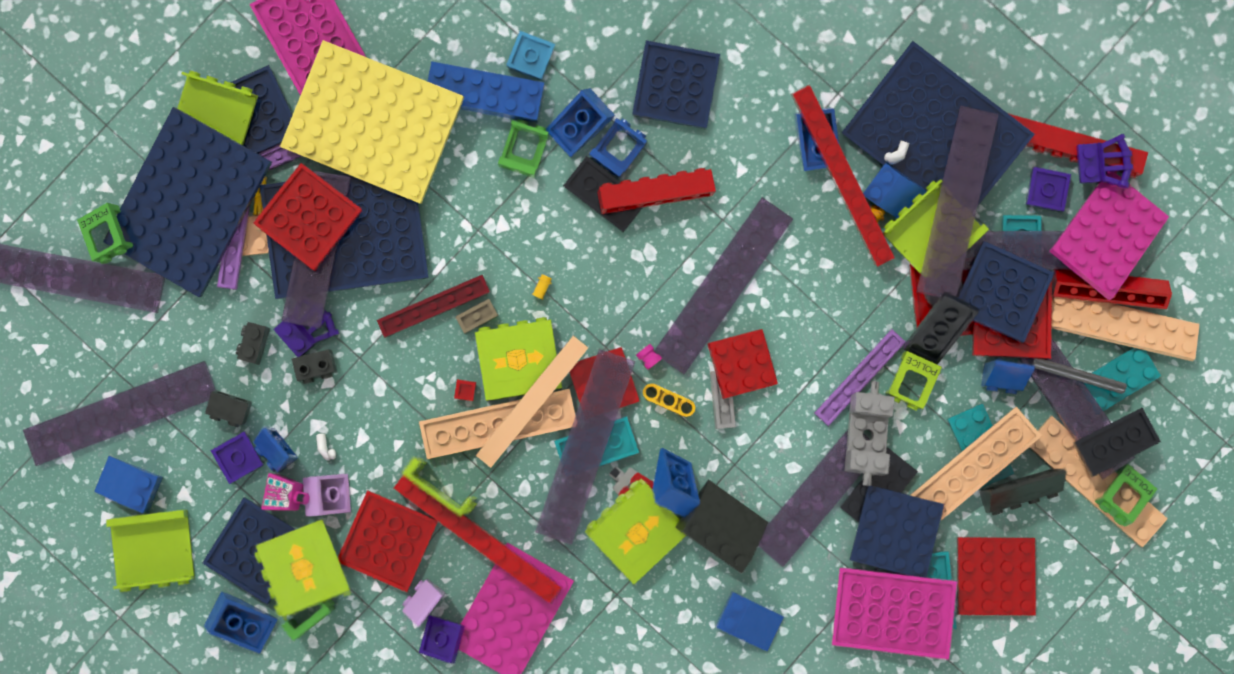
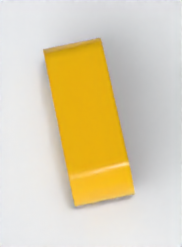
M648 384L643 389V397L647 401L680 416L689 417L695 412V404L691 400L656 384ZM653 387L656 389L657 394L654 398H649L646 395L647 388ZM666 395H671L674 398L673 405L667 406L664 404L663 399ZM683 403L691 405L692 410L690 413L685 414L682 412L681 405Z

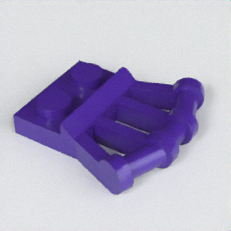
M1124 133L1104 143L1079 144L1076 146L1079 184L1106 182L1121 188H1129L1130 183L1128 181L1134 168L1133 164H1131L1132 151H1130L1124 139L1126 138ZM1117 142L1122 151L1104 153L1103 148ZM1123 158V165L1105 166L1104 159ZM1123 171L1121 180L1106 176L1105 172Z
M307 295L300 296L293 312L273 329L297 357L303 356L318 342L339 335V331L335 328L332 320V314L323 308L324 305L321 302H317L307 297ZM303 304L312 307L307 314L298 320L297 316ZM318 313L322 318L307 330L303 324L314 314ZM326 323L329 332L313 337L312 334Z

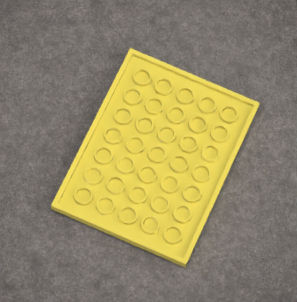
M323 40L280 147L422 204L465 97Z

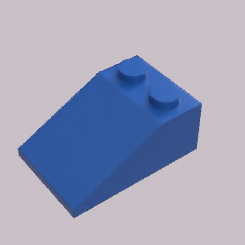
M591 88L580 91L546 128V131L572 157L603 130L616 115Z
M832 107L823 108V113L839 143L835 110ZM794 113L804 171L827 168L800 113Z
M886 162L863 194L877 206L894 217L899 218L898 213L904 207L909 209L913 205L912 200L919 194L923 196L927 191Z
M998 360L984 363L981 386L986 387L987 391L998 392V389H1004L1007 394L1017 395V392L1024 390L1035 366Z
M264 427L253 442L256 445L254 449L261 457L265 456L268 460L266 464L273 472L275 470L282 472L298 459V456L275 428Z
M661 448L653 484L654 500L659 506H663L684 518L700 504L692 464L678 455Z
M109 456L94 492L141 513H149L163 477Z
M221 591L204 627L211 635L260 654L278 619L235 596Z
M731 591L715 626L732 636L768 651L784 616Z

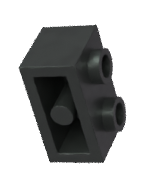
M247 322V325H244L241 331V336H243L242 342L236 348L237 359L260 365L270 328Z
M330 349L292 358L296 379L298 382H303V384L312 383L314 378L321 377L322 380L333 377V373H337L332 350Z
M214 390L211 392L205 414L210 415L209 418L212 420L221 421L223 419L228 421L229 425L239 427V425L242 426L246 423L252 402Z

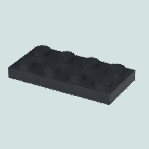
M586 156L563 187L624 233L642 208L602 214L597 194L599 187L605 183L620 184V181Z
M944 292L904 344V350L938 365L979 313V308Z
M1142 407L1073 442L1090 476L1094 477L1160 443L1161 440Z
M887 447L886 454H890L888 474L884 476L872 475L871 486L902 493L918 471ZM863 478L839 507L858 523L868 487L863 485Z

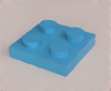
M519 31L506 67L542 81L555 44Z

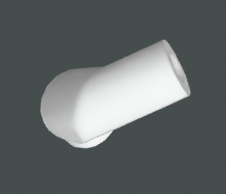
M900 141L898 150L893 153H886L884 160L891 165L904 160L910 143Z
M317 434L316 440L319 453L327 461L335 459L336 451L334 449L328 450L326 434Z

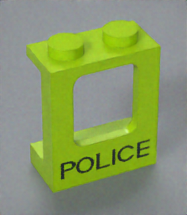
M905 351L901 356L902 361L892 384L885 394L894 397V402L900 403V401L907 403L906 407L917 411V409H924L942 367ZM908 370H912L927 378L918 401L911 400L900 395L898 392Z

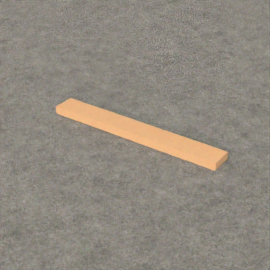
M574 335L476 454L480 460L489 467L494 465L586 352L588 347Z

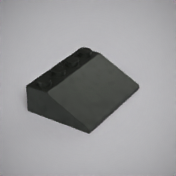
M1066 468L1045 470L979 490L985 512L997 515L1003 513V509L1008 507L1011 510L1022 507L1021 503L1024 502L1033 504L1040 502L1039 498L1047 496V499L1059 496L1058 492L1064 490L1067 474Z
M708 479L698 493L700 504L685 518L682 517L675 527L742 574L755 554L768 521Z

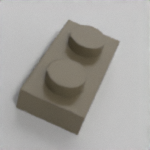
M487 299L457 315L456 319L462 331L466 334L498 317V314L490 299Z

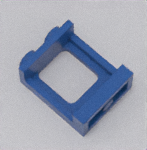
M616 118L605 136L589 153V157L620 180L645 147L647 140L641 131L637 130L635 132L631 129V124L626 120ZM619 130H623L637 141V144L624 161H620L606 150L607 145Z

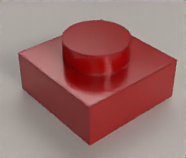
M457 379L454 399L474 401L476 382Z

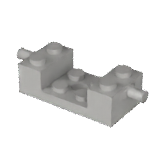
M871 381L870 393L856 392L851 395L845 472L864 474L863 485L871 486L872 475L884 476L888 474L890 454H886L888 420L893 416L894 397L883 396L878 393L880 382ZM864 430L871 432V440L864 439Z

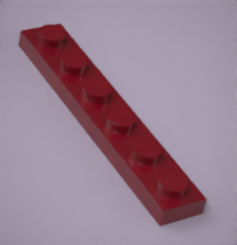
M480 275L382 317L377 322L384 338L484 296L490 293V290L483 275Z

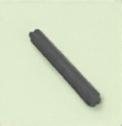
M1034 358L1032 361V366L1039 370L1121 394L1126 390L1127 385L1123 382L1041 358Z

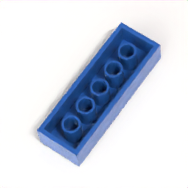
M431 61L427 82L464 96L465 98L460 107L461 110L515 120L520 119L538 124L545 89L544 82Z

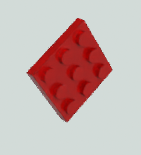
M763 329L707 344L723 399L778 384Z
M622 347L577 361L569 371L585 420L640 402Z

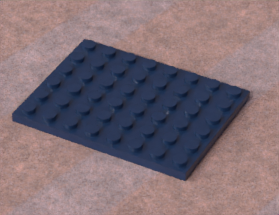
M914 41L910 43L841 132L882 165L886 163L884 160L885 154L897 151L900 141L910 143L904 160L892 166L925 190L933 181L937 183L941 179V185L970 215L1035 135Z
M172 107L120 208L121 212L116 215L125 241L133 244V247L129 248L125 255L195 296L202 297L266 176L272 161L182 110ZM109 229L103 242L112 246L114 240Z
M348 174L320 178L363 211L315 271L266 234L275 299L429 278L418 202ZM285 182L260 185L263 210Z

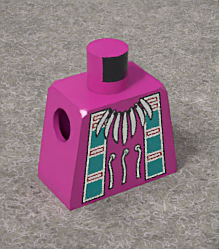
M268 473L262 510L298 511L300 504L306 505L309 502V494L303 492L302 483L280 474Z

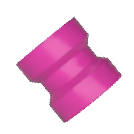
M651 343L636 354L637 358L644 362L647 370L662 359L659 354L655 353Z

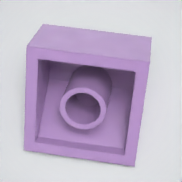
M348 474L303 478L304 493L309 494V502L305 505L306 516L351 512Z
M426 579L424 582L421 580L414 588L417 591L414 596L411 597L409 595L402 604L404 606L402 611L418 627L425 621L446 593L429 579Z

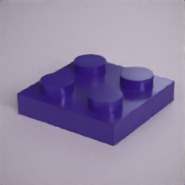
M1033 167L1025 205L1064 212L1071 174Z
M246 431L210 450L229 484L264 465Z
M429 615L419 653L455 664L465 626Z

